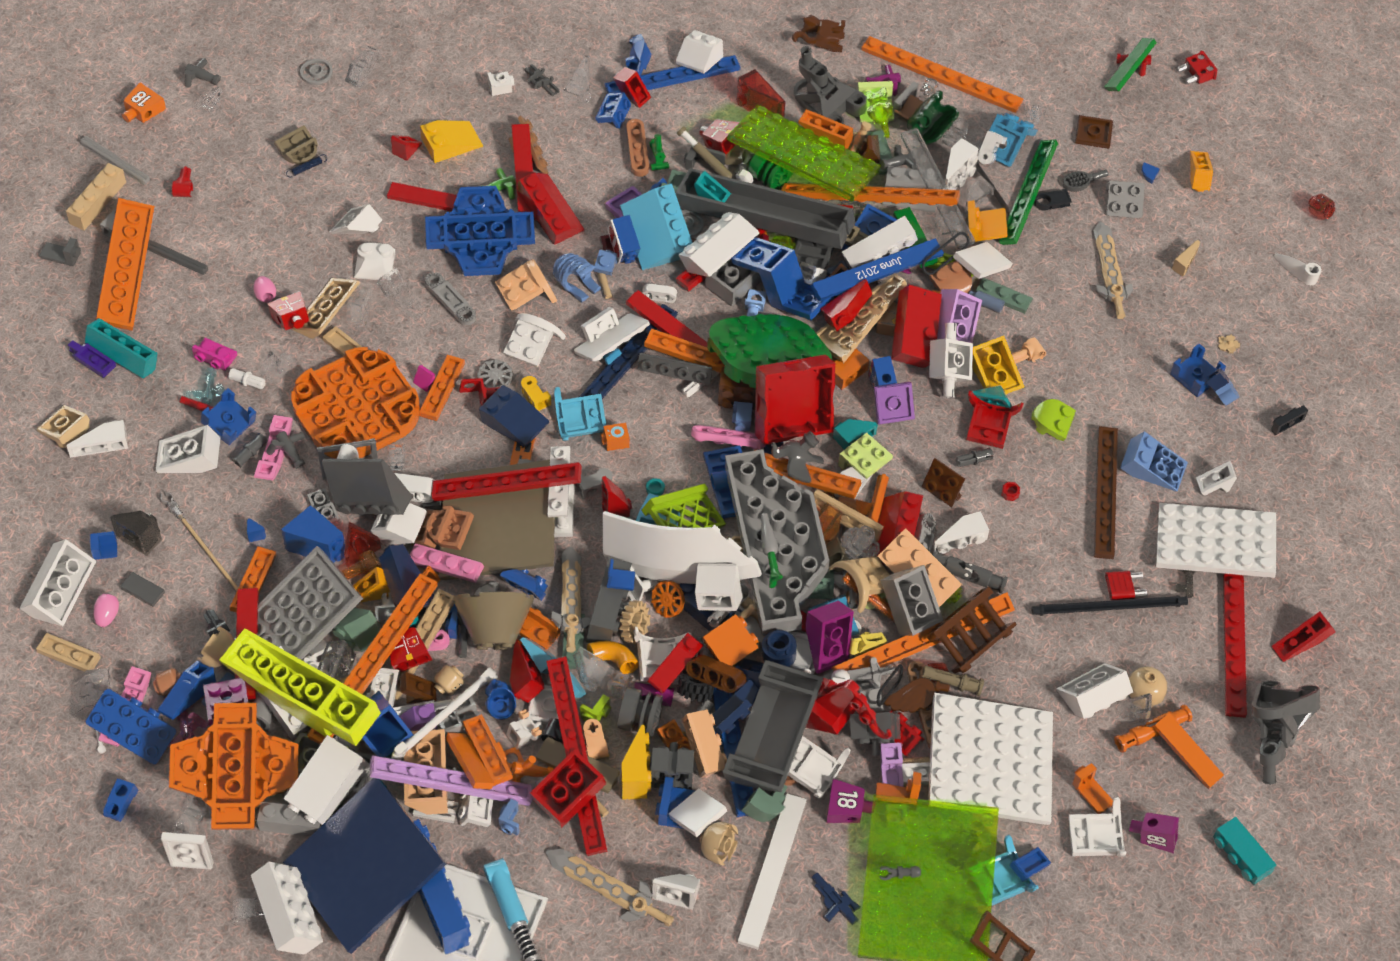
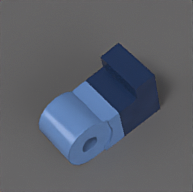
M1222 368L1207 376V384L1210 388H1213L1226 406L1240 398Z

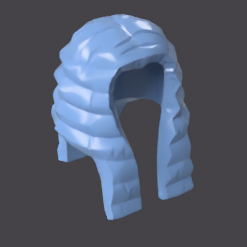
M568 253L556 259L553 265V275L556 281L581 303L588 299L589 296L581 289L567 282L570 274L579 276L584 285L593 294L601 289L591 278V271L594 270L595 266L591 265L585 258Z

